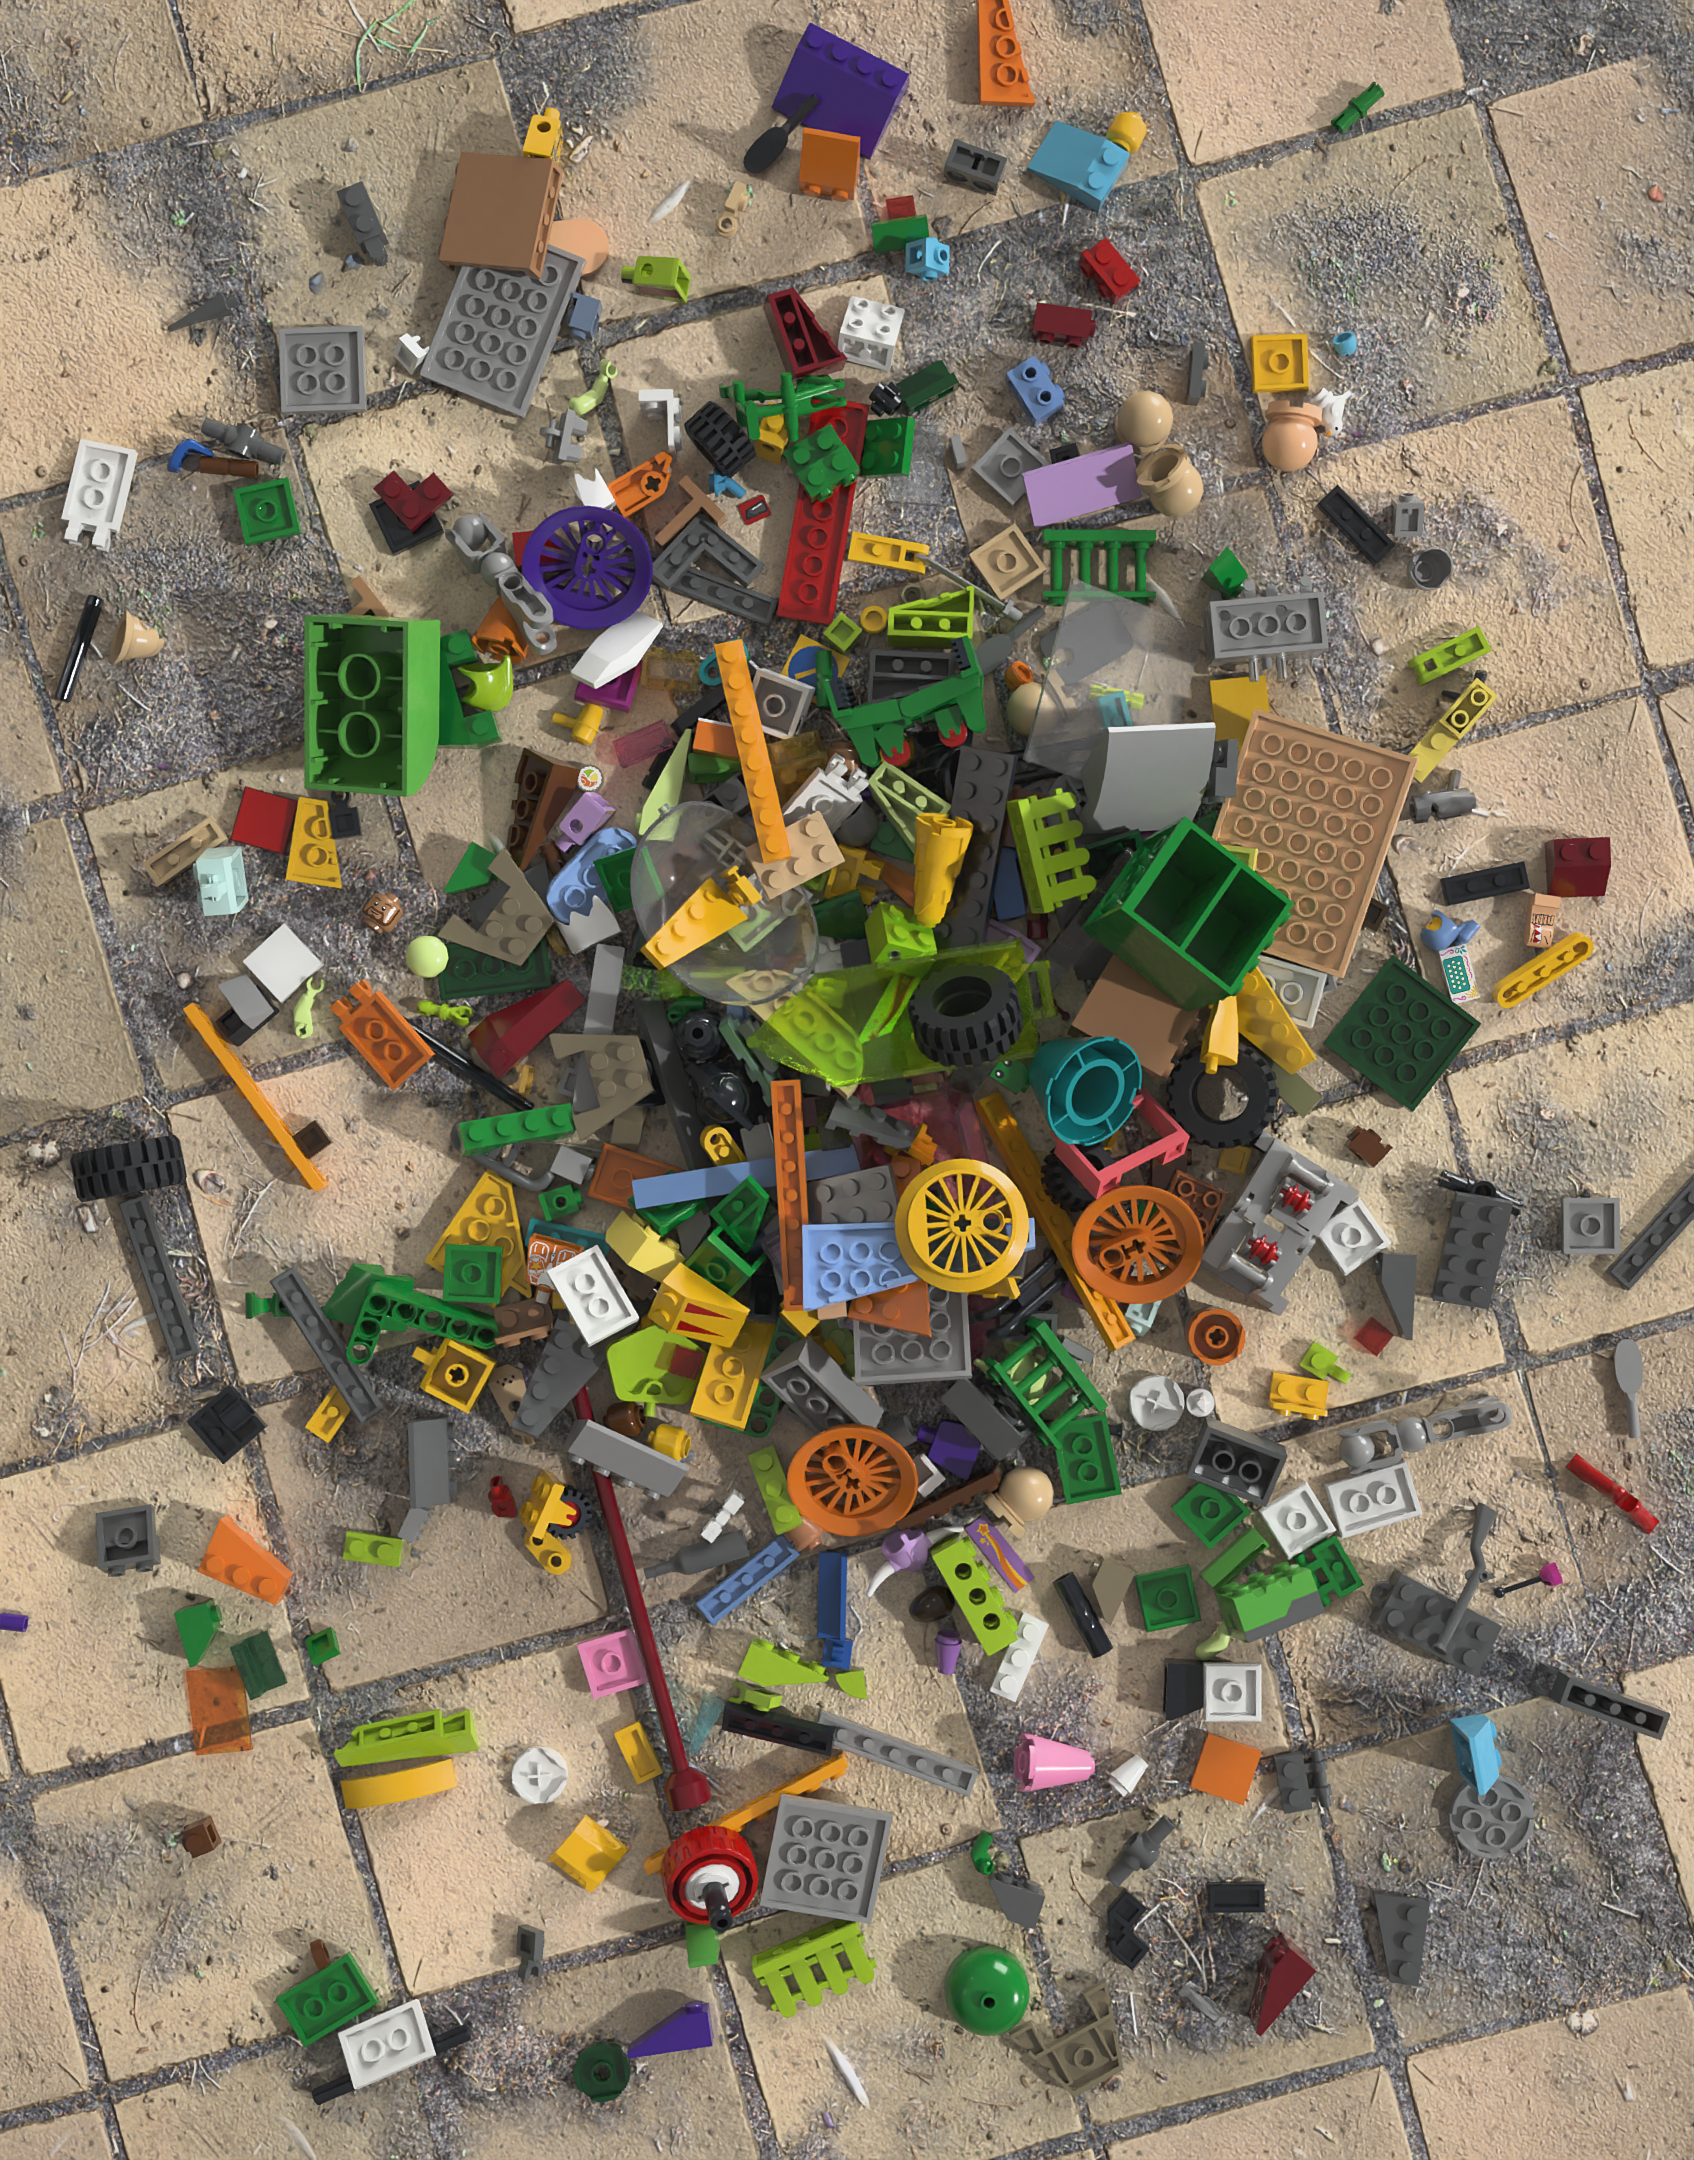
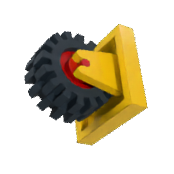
M542 1469L540 1475H537L532 1482V1493L528 1502L525 1501L521 1507L520 1521L533 1537L542 1539L547 1530L555 1538L559 1536L562 1540H567V1536H569L571 1539L576 1538L575 1533L583 1534L582 1528L584 1526L588 1528L590 1525L588 1518L592 1519V1513L590 1512L592 1509L591 1504L578 1488L575 1489L572 1485L565 1487L553 1472Z

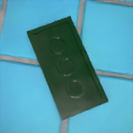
M547 934L544 935L521 966L458 943L444 944L447 948L449 959L445 969L438 974L441 1001L543 989L553 986Z

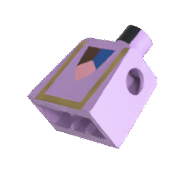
M585 792L558 827L564 833L555 844L568 854L576 844L584 845L593 834L606 824L617 810L597 792ZM579 821L582 823L583 826L581 831L578 828Z

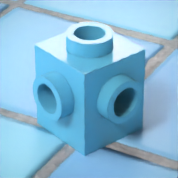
M926 237L906 243L905 272L920 276L922 281L927 282L936 281L937 277L949 274V246L938 242V239L933 237Z

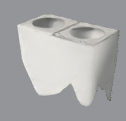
M596 468L595 481L584 480L579 474L574 473L578 490L576 492L573 487L572 489L582 506H597L614 512L618 511L612 494Z
M594 895L592 899L593 908H591L588 917L573 911L570 915L569 926L557 920L555 921L574 955L597 946V943H603L624 933L610 902L605 905L599 897Z

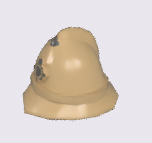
M125 610L113 635L109 662L111 665H115L121 660L128 661L135 658L152 657L160 652L164 645V639L149 622L139 620L138 617L132 616L128 610Z

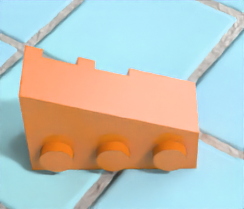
M229 1515L224 1516L219 1520L197 1572L277 1605L283 1600L294 1573L268 1550L266 1551L253 1540L254 1538L234 1523V1520Z

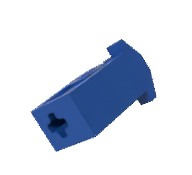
M1003 845L993 896L997 920L1000 923L1026 918V909L1016 860L1019 859L1016 850Z

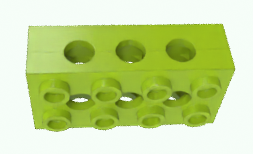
M960 1532L955 1533L930 1548L932 1558L988 1657L1017 1641L1016 1631L1019 1630L1017 1622L1010 1609L1007 1611L1003 1610L1002 1606L1005 1605V1602L997 1586L991 1587L988 1581L991 1578L983 1561L977 1562L974 1556L977 1553L969 1536L967 1535L963 1538ZM961 1563L969 1565L964 1571L955 1569ZM975 1588H980L983 1590L979 1595L976 1596L970 1594V1592ZM989 1613L996 1614L992 1620L984 1619Z

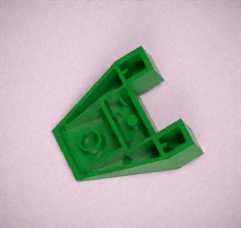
M467 629L440 637L439 740L437 748L480 749L503 742L496 716L491 710L465 717L452 670L462 665L479 662L476 649L471 643L472 636Z

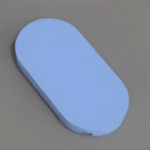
M614 827L604 828L593 834L550 881L546 891V900L552 915L565 924H570V915L573 911L588 917L591 908H593L592 899L594 895L607 905L609 902L605 894L606 891L593 861L639 845L637 840L627 831Z

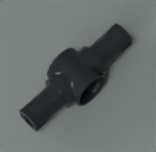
M1443 1169L1440 1176L1448 1179V1181L1438 1179L1437 1186L1454 1192L1475 1194L1476 1188L1482 1185L1486 1189V1196L1511 1200L1513 1205L1523 1207L1524 1200L1502 1193L1500 1188L1495 1187L1488 1181L1477 1180L1469 1176L1464 1178L1446 1169ZM1512 1207L1511 1214L1517 1217L1521 1210Z

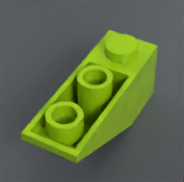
M759 1638L758 1641L755 1639L751 1640L738 1670L739 1676L761 1686L827 1682L829 1679V1672L825 1671L826 1666H821V1663L813 1660L810 1661V1664L800 1660L799 1654L785 1649L784 1652L773 1648L774 1644L763 1638Z

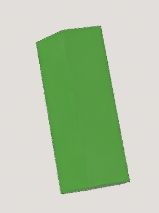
M1250 1526L1210 1562L1200 1574L1218 1593L1222 1590V1586L1230 1583L1270 1545Z

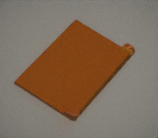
M243 1664L231 1667L186 1671L196 1755L252 1750L253 1744Z

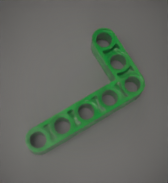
M375 1281L368 1285L348 1337L346 1356L355 1365L367 1363L372 1357L385 1319L483 1349L495 1346L494 1339L499 1337V1326L495 1317L490 1314L383 1281ZM380 1295L384 1297V1300L375 1301L371 1297ZM409 1304L411 1308L404 1310L399 1305ZM429 1312H435L439 1316L435 1318H430L426 1314ZM365 1320H371L375 1322V1324L372 1326H367L362 1322ZM461 1320L464 1321L466 1324L463 1326H456L453 1324V1322ZM482 1329H490L493 1332L490 1334H483L480 1331ZM359 1344L366 1348L364 1350H357L354 1346Z
M780 1317L777 1320L762 1372L784 1351L776 1346L778 1337L787 1336L791 1339L792 1344L799 1339V1335ZM760 1378L744 1431L696 1416L694 1417L701 1422L754 1438H763L769 1434L772 1428L780 1397ZM762 1391H772L776 1397L775 1401L772 1404L762 1403L759 1397ZM756 1417H762L766 1420L767 1427L763 1431H756L753 1429L751 1421Z

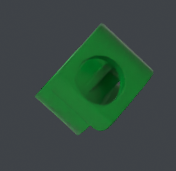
M254 1292L245 1293L246 1319H251L259 1313L272 1312L274 1317L291 1316L276 1292L273 1293L272 1298H258Z

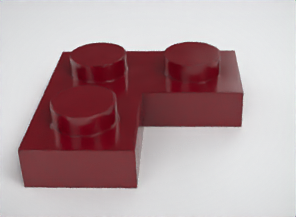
M394 470L373 488L411 532L415 531L454 496L434 472L414 490Z

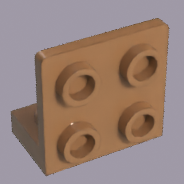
M534 1298L493 1308L494 1317L499 1326V1337L494 1339L495 1345L503 1343V1347L507 1348L524 1342L523 1337L530 1336L531 1341L550 1335V1330L553 1329L556 1323L551 1303L543 1304L535 1301Z

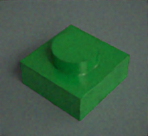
M332 1627L306 1638L309 1658L314 1666L341 1654L336 1632Z

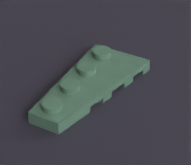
M730 1012L721 1018L718 1029L737 1059H744L746 1061L745 1069L747 1075L752 1082L760 1083L764 1094L762 1098L769 1107L772 1105L770 1081H781L779 1072L776 1070L771 1074L767 1073L737 1028L742 1021L739 1018L735 1019Z

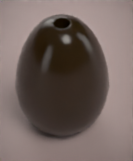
M932 1586L914 1598L910 1604L909 1613L911 1618L917 1622L928 1623L938 1621L947 1617L953 1611L955 1600L951 1591L946 1586Z

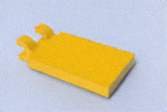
M1266 675L1259 676L1260 680L1258 682H1255V678L1254 682H1250L1249 677L1210 680L1208 683L1212 721L1216 727L1215 741L1226 739L1239 740L1238 757L1254 709L1270 713Z

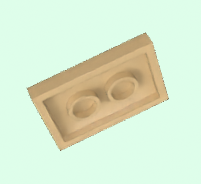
M820 811L785 827L791 859L763 865L758 842L743 849L768 900L845 862Z

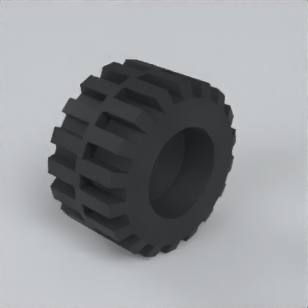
M708 401L684 423L685 431L693 444L724 476L732 478L756 456L754 445L746 433L721 406L712 401Z
M1102 1142L1089 1146L1074 1144L1097 1171L1117 1162L1116 1159H1111L1110 1155L1113 1153L1110 1149H1103L1105 1144ZM1054 1147L1050 1151L1051 1154L1047 1155L1043 1160L1046 1165L1041 1166V1173L1045 1174V1177L1041 1178V1184H1046L1047 1187L1044 1192L1046 1196L1050 1194L1053 1196L1050 1201L1054 1205L1061 1203L1060 1208L1063 1210L1070 1209V1212L1084 1211L1095 1198L1087 1189L1081 1188L1075 1183L1071 1171L1054 1153Z

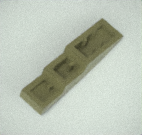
M1238 1032V1042L1244 1043L1245 1046L1253 1047L1259 1051L1258 1054L1262 1058L1265 1057L1270 1063L1268 1066L1272 1072H1275L1277 1077L1275 1083L1276 1088L1279 1087L1278 1097L1304 1119L1320 1102L1322 1096L1299 1074H1289Z

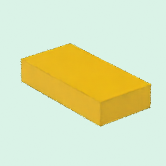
M641 1720L614 1731V1736L637 1785L663 1773L664 1770Z

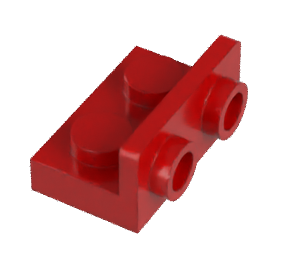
M1106 237L1089 251L1084 250L1081 253L1079 259L1081 271L1087 278H1093L1098 284L1097 290L1100 295L1106 300L1109 298L1113 304L1140 284L1141 280Z

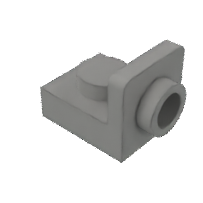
M1401 493L1399 497H1392L1391 504L1394 506L1392 535L1394 537H1422L1425 503L1419 497H1416L1414 493Z
M1064 1335L1059 1340L1076 1363L1081 1365L1085 1361L1090 1364L1095 1355L1093 1351Z

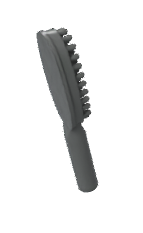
M1038 605L1005 635H995L976 649L984 676L996 669L1011 652L1012 643L1046 614L1041 606Z

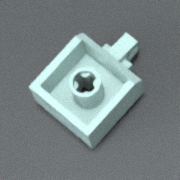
M241 846L207 848L196 860V863L193 864L194 879L199 880L200 891L197 892L199 908H203L204 916L240 912L249 901Z

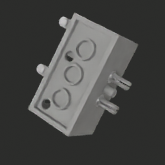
M1308 575L1300 578V594L1277 596L1276 587L1268 585L1265 589L1266 597H1256L1255 584L1251 580L1243 584L1244 599L1222 601L1220 591L1213 590L1209 596L1210 602L1202 611L1207 668L1248 664L1250 682H1254V678L1255 682L1260 680L1258 663H1262L1263 670H1272V662L1276 661L1277 677L1279 680H1282V678L1285 680L1288 678L1286 660L1317 658L1329 648L1323 591L1312 592V582Z

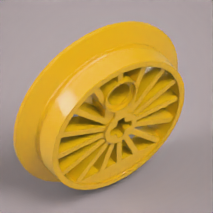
M952 1159L928 1167L918 1174L907 1186L896 1210L895 1235L905 1262L922 1280L934 1287L950 1292H974L990 1287L1002 1280L1019 1262L1028 1239V1212L1018 1188L1000 1170L977 1160ZM956 1176L958 1206H956L943 1179ZM962 1176H972L975 1179L964 1206ZM980 1179L992 1185L977 1204L971 1208ZM938 1182L951 1210L927 1189ZM996 1190L1004 1198V1201L988 1209L979 1210ZM925 1196L946 1215L926 1209ZM1008 1206L1011 1218H1004L999 1209ZM988 1215H994L999 1220V1227L995 1230H988L983 1224V1219ZM927 1216L944 1222L927 1223ZM959 1217H964L965 1222H971V1226H966L964 1232H960L959 1227H954V1223L958 1222ZM1012 1224L1010 1237L999 1234L1004 1225ZM944 1228L943 1231L928 1237L927 1229ZM947 1235L948 1237L929 1257L928 1244ZM982 1237H992L1006 1242L1008 1245L1005 1251L1000 1254ZM973 1239L980 1243L997 1260L986 1267ZM953 1240L944 1269L933 1264L932 1262ZM967 1242L981 1268L979 1271L968 1273ZM959 1243L961 1244L962 1273L950 1271Z

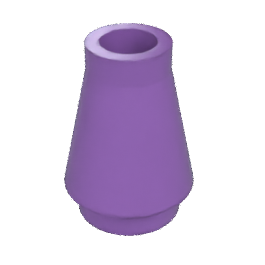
M941 1630L934 1639L938 1672L951 1675L955 1673V1665L962 1640L960 1639V1633L956 1631Z

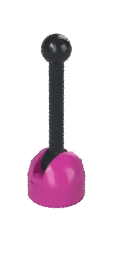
M1552 1562L1541 1568L1538 1577L1505 1588L1496 1587L1494 1595L1497 1598H1502L1508 1592L1538 1582H1542L1547 1586H1556L1562 1584L1563 1580L1556 1563Z

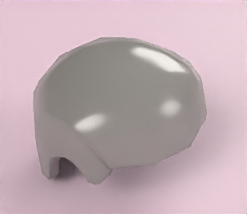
M1439 547L1421 549L1413 555L1408 563V579L1415 588L1423 591L1441 588L1453 574V559L1446 550Z

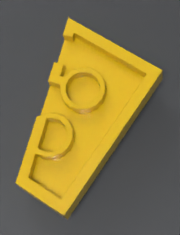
M299 797L285 880L343 889L335 840L332 836L329 803L327 801Z

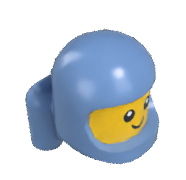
M1434 910L1431 914V921L1425 928H1422L1420 936L1424 945L1429 949L1442 951L1452 942L1457 946L1468 943L1479 930L1480 925L1474 920H1467L1465 923H1460L1456 926L1442 912Z

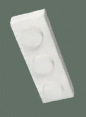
M1024 1611L1017 1623L1019 1630L1016 1631L1018 1640L1007 1646L989 1687V1691L1014 1702L1017 1700L1049 1626L1048 1622Z

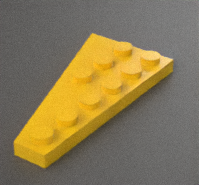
M1257 965L1250 974L1247 973L1242 980L1244 986L1236 995L1238 1032L1292 1075L1317 1058Z

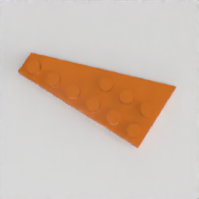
M893 1154L891 1164L900 1200L910 1182L923 1171V1165L919 1159ZM920 1280L852 1299L847 1317L850 1320L931 1338L928 1283Z

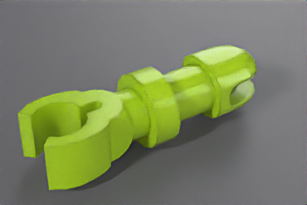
M421 1000L417 1004V1011L420 1015L428 1017L430 1015L439 1016V1019L444 1021L448 1018L460 1026H469L468 1017H461L462 1015L472 1017V1009L467 1006L450 1008L449 1004L443 1003L440 1006L428 1000Z

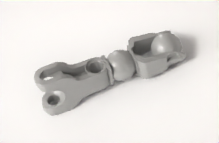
M481 512L478 516H461L455 521L453 529H445V537L456 548L457 555L467 570L474 575L480 573L485 583L490 587H495L496 594L498 596L501 595L503 605L515 620L523 639L533 652L538 655H545L554 651L557 647L556 634L550 625L554 620L552 607L544 595L539 591L536 592L524 576L517 572L513 559L506 553L504 536L492 522L488 521L486 515ZM486 538L493 546V548L483 553L481 551H472L485 544ZM539 633H543L549 641L541 644L535 638Z
M1487 1396L1433 1413L1427 1419L1424 1416L1421 1419L1406 1417L1400 1420L1396 1426L1383 1418L1358 1425V1427L1341 1429L1337 1433V1435L1343 1438L1339 1445V1455L1347 1465L1351 1466L1348 1473L1356 1475L1368 1469L1373 1470L1397 1464L1401 1460L1403 1451L1409 1453L1418 1452L1424 1449L1428 1443L1434 1444V1440L1444 1442L1505 1428L1512 1421V1411L1500 1399L1494 1396ZM1497 1409L1493 1416H1489L1490 1411ZM1439 1420L1445 1421L1446 1430L1441 1434H1435L1433 1432L1434 1423ZM1387 1430V1442L1391 1445V1452L1373 1458L1375 1445L1367 1434Z

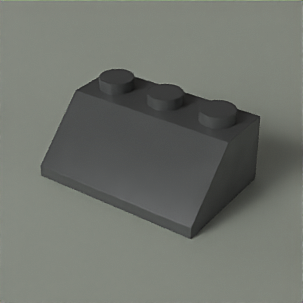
M980 1369L972 1371V1379H959L940 1400L945 1404L944 1408L951 1416L957 1417L965 1425V1431L973 1438H978L984 1445L985 1452L990 1457L1001 1461L1013 1453L1037 1430L1010 1398L997 1385H993V1381L987 1379Z
M450 1415L415 1417L408 1422L410 1509L449 1504L453 1500V1496H457V1479H452V1468H456L457 1457L456 1451L451 1449V1439H455L456 1428L455 1422H451Z
M1206 1416L1194 1444L1186 1477L1266 1507L1288 1456L1285 1446Z

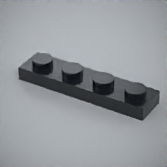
M729 1701L725 1704L722 1730L830 1757L833 1751L836 1727L771 1711H760L750 1706Z

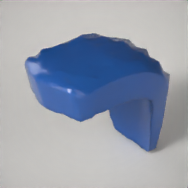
M183 440L173 450L167 464V470L173 473L180 472L181 466L190 452H197L208 457H213L214 453L196 440Z

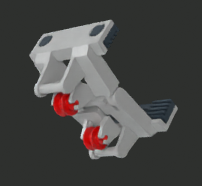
M1263 1130L1258 1137L1252 1139L1249 1145L1264 1155L1231 1207L1232 1210L1229 1209L1204 1247L1200 1266L1274 1314L1281 1316L1289 1301L1280 1295L1316 1241L1315 1237H1319L1339 1202L1343 1205L1351 1206L1359 1191ZM1292 1173L1315 1189L1312 1192L1286 1175ZM1282 1177H1284L1283 1181L1281 1182V1184H1280L1279 1187L1277 1188L1276 1192L1274 1193V1195H1273L1272 1198L1270 1199L1272 1193H1273L1274 1190L1276 1189V1187H1277V1185L1279 1184L1280 1180L1282 1179ZM1267 1214L1284 1225L1281 1232L1263 1222ZM1244 1239V1241H1243V1243L1241 1244L1239 1250L1236 1252V1249L1238 1248V1246L1240 1245V1243H1241L1242 1240ZM1238 1255L1246 1261L1253 1264L1254 1266H1256L1257 1268H1259L1260 1270H1262V1272L1260 1273L1259 1271L1255 1270L1248 1264L1238 1259Z

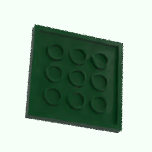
M1390 955L1322 1044L1409 1112H1413L1481 1023L1394 955Z

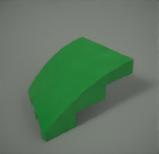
M353 1263L347 1271L345 1279L338 1283L334 1289V1294L325 1306L322 1305L321 1309L327 1318L353 1325L369 1284L375 1281H383L413 1291V1276L385 1275L382 1265ZM380 1295L371 1297L375 1301L384 1300V1297ZM409 1304L399 1305L401 1309H410ZM385 1319L382 1330L406 1332L407 1325ZM365 1320L362 1322L367 1326H372L375 1324V1322L371 1320Z

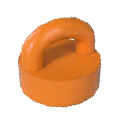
M1021 661L1012 663L1004 673L1005 683L1012 692L1020 685L1034 681L1032 671Z

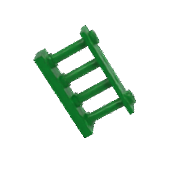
M1044 529L1042 533V547H1048V550L1051 551V591H1043L1041 602H1048V606L1052 607L1064 606L1065 602L1132 603L1134 607L1149 606V603L1154 602L1156 592L1146 591V551L1149 550V547H1153L1156 542V530ZM1065 547H1076V550L1079 551V591H1062V551L1065 550ZM1093 547H1104V550L1107 551V591H1090V551L1093 550ZM1121 547H1132V550L1135 551V591H1118V551L1121 550Z
M1033 1316L1025 1323L1031 1331L1029 1333L1030 1337L1000 1364L988 1357L983 1361L989 1368L986 1371L988 1376L996 1384L1001 1383L1038 1431L1035 1436L1045 1447L1050 1445L1059 1450L1062 1448V1445L1055 1438L1059 1431L1085 1408L1087 1410L1092 1408L1101 1413L1108 1404L1045 1321ZM1036 1346H1043L1047 1352L1045 1354L1046 1358L1015 1385L1006 1373ZM1052 1367H1059L1063 1373L1061 1375L1062 1379L1031 1406L1022 1394ZM1069 1387L1071 1389L1075 1388L1079 1394L1077 1396L1078 1400L1047 1427L1038 1415Z

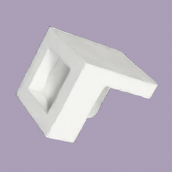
M922 1450L912 1460L918 1475V1491L925 1498L946 1478Z

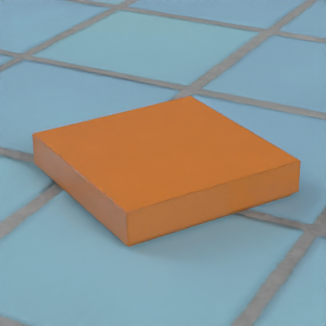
M1207 1731L1189 1786L1244 1805L1262 1751Z

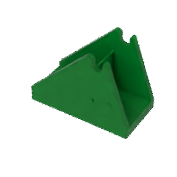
M719 1225L717 1228H714L710 1236L703 1241L701 1246L684 1265L732 1297L770 1253L766 1249L752 1265L719 1235L724 1230Z

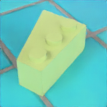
M885 760L868 780L872 798L913 853L916 836L915 819L916 816L918 817V814H948L949 819L951 809L949 803L895 766L888 764Z

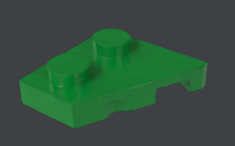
M749 1175L709 1212L745 1254L753 1248L769 1195Z

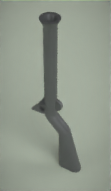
M1480 1502L1477 1505L1470 1542V1552L1475 1567L1473 1570L1469 1569L1465 1572L1464 1575L1467 1582L1438 1640L1431 1646V1649L1440 1655H1447L1446 1648L1479 1583L1496 1578L1485 1571L1486 1562L1481 1546L1498 1514Z

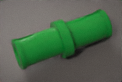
M1372 82L1357 98L1353 97L1348 102V106L1331 120L1333 128L1343 135L1359 118L1363 119L1367 115V110L1385 95L1379 84L1376 85V82Z

